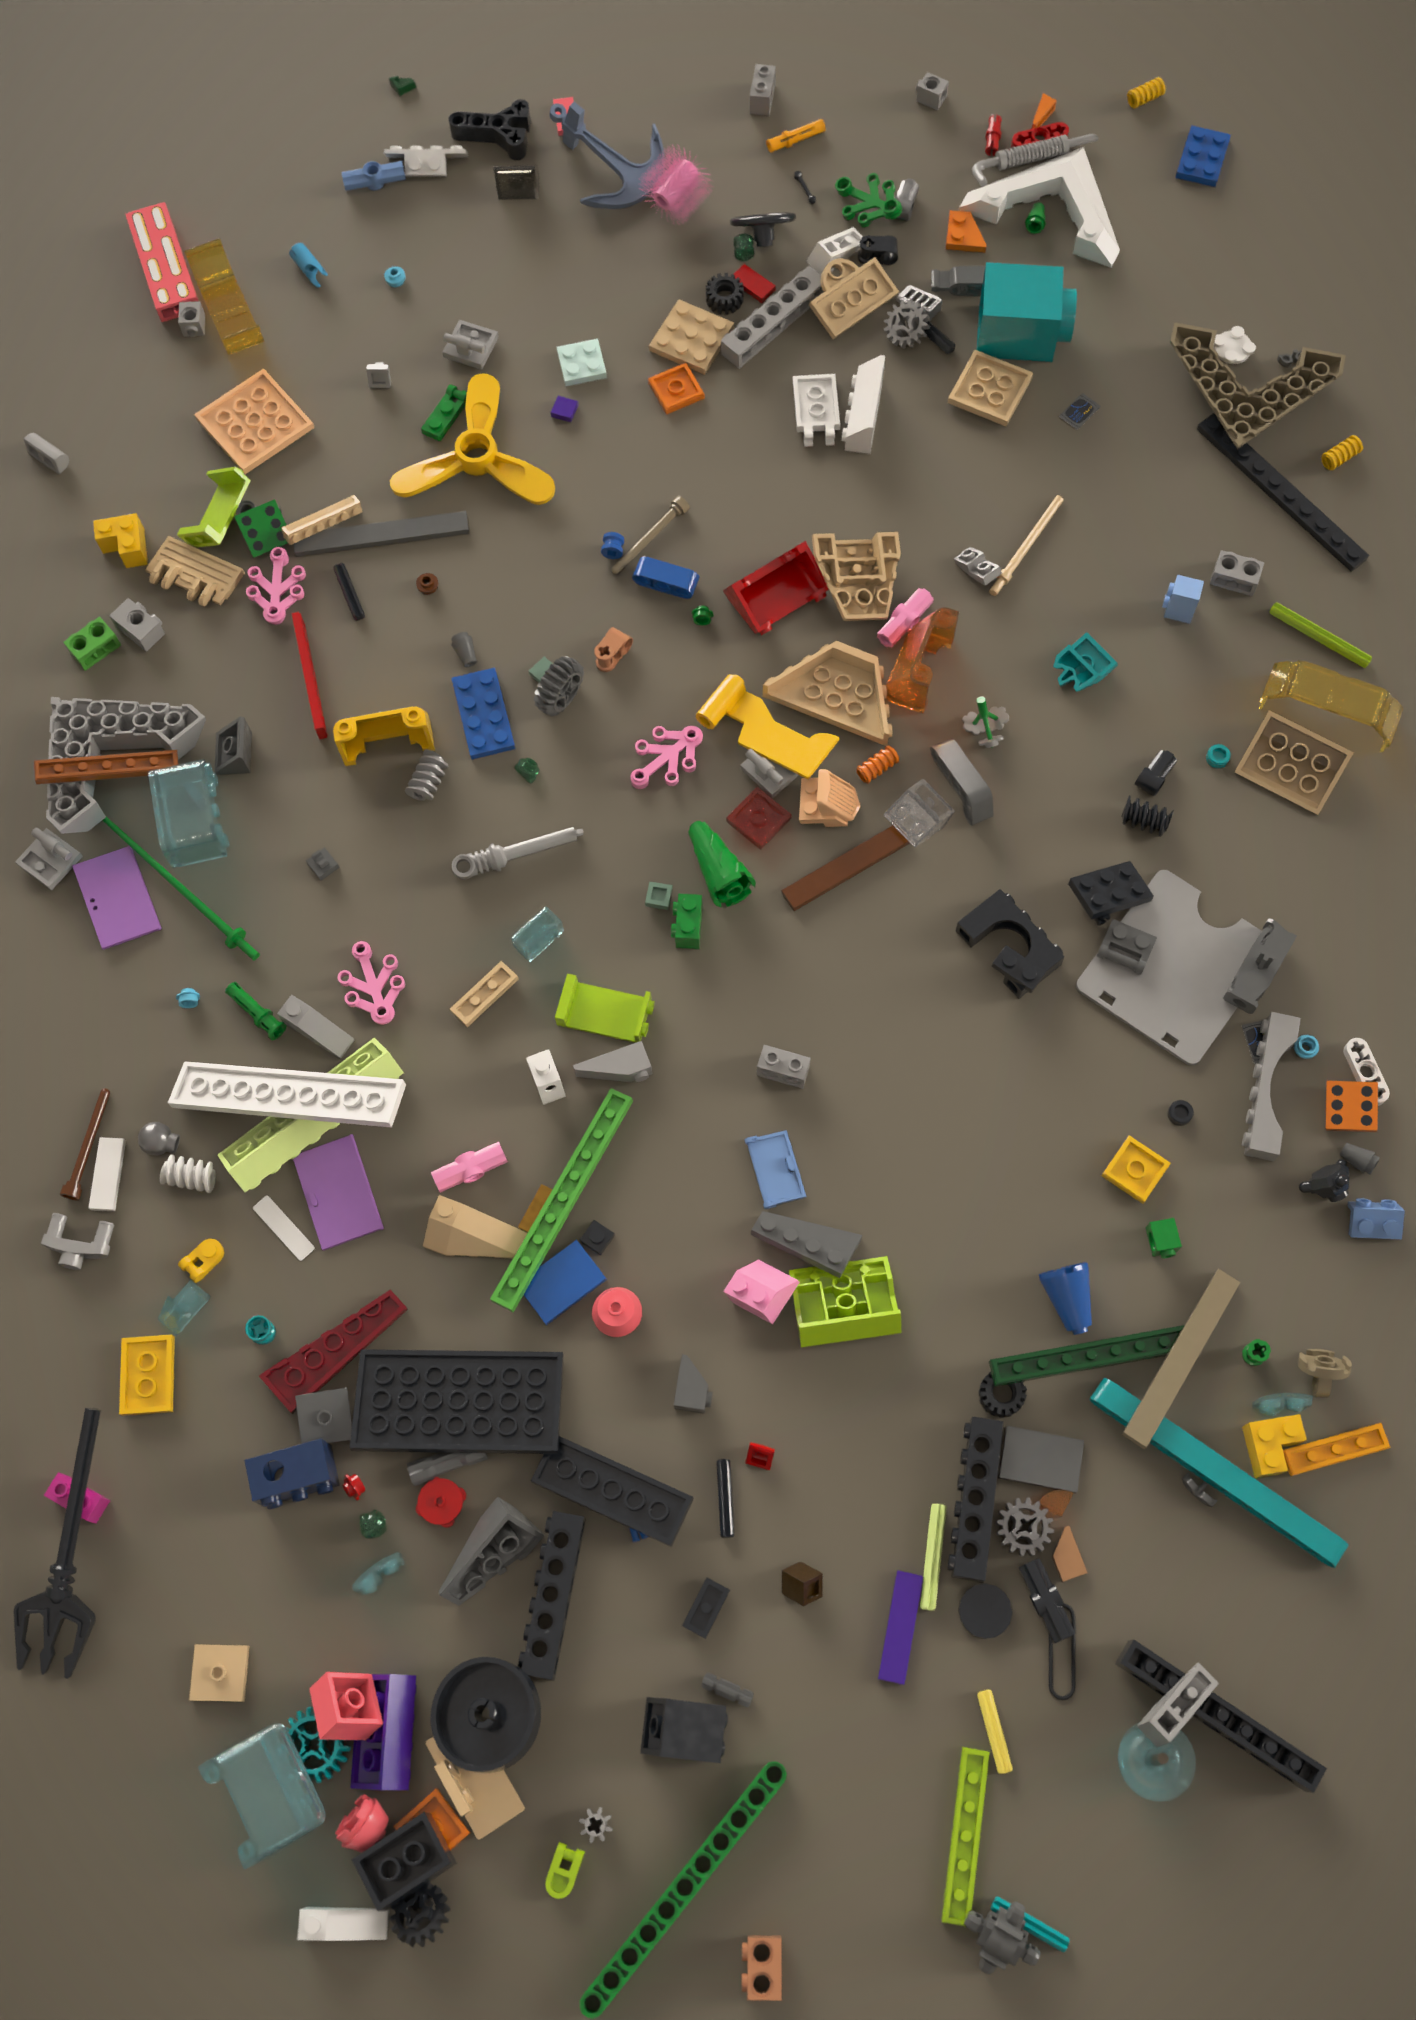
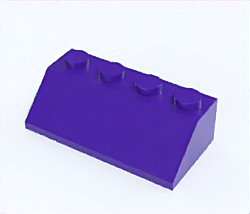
M372 1674L383 1725L368 1739L354 1740L350 1788L409 1790L411 1752L413 1749L412 1733L415 1720L414 1703L417 1691L416 1675Z

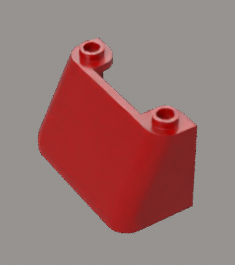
M806 541L730 585L723 592L755 634L759 632L762 636L773 629L771 624L813 599L818 602L828 596L826 591L829 588Z

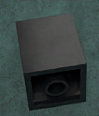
M647 1697L640 1754L721 1763V1757L725 1752V1743L723 1741L724 1729L728 1723L726 1706Z

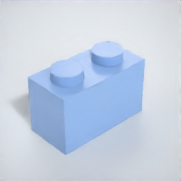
M1177 575L1175 583L1170 582L1163 601L1162 608H1166L1164 617L1190 624L1200 599L1204 581Z

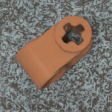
M614 627L610 628L594 649V654L597 658V668L603 672L614 669L621 658L630 650L633 638Z

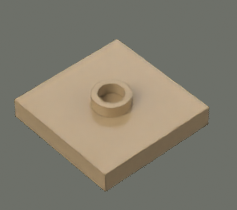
M195 1644L189 1700L244 1702L250 1646Z

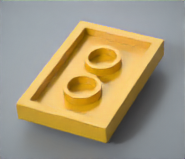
M158 1335L121 1339L120 1415L173 1412L175 1336Z

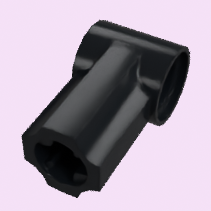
M1160 750L1149 767H1145L1134 785L1155 797L1163 786L1165 778L1177 762L1174 754L1168 750Z

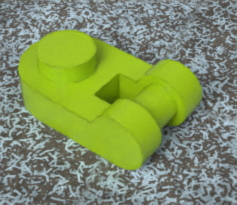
M559 1842L545 1883L546 1890L550 1896L561 1899L571 1893L585 1851L580 1849L576 1851L567 1848L566 1844ZM562 1859L572 1862L570 1870L560 1867Z

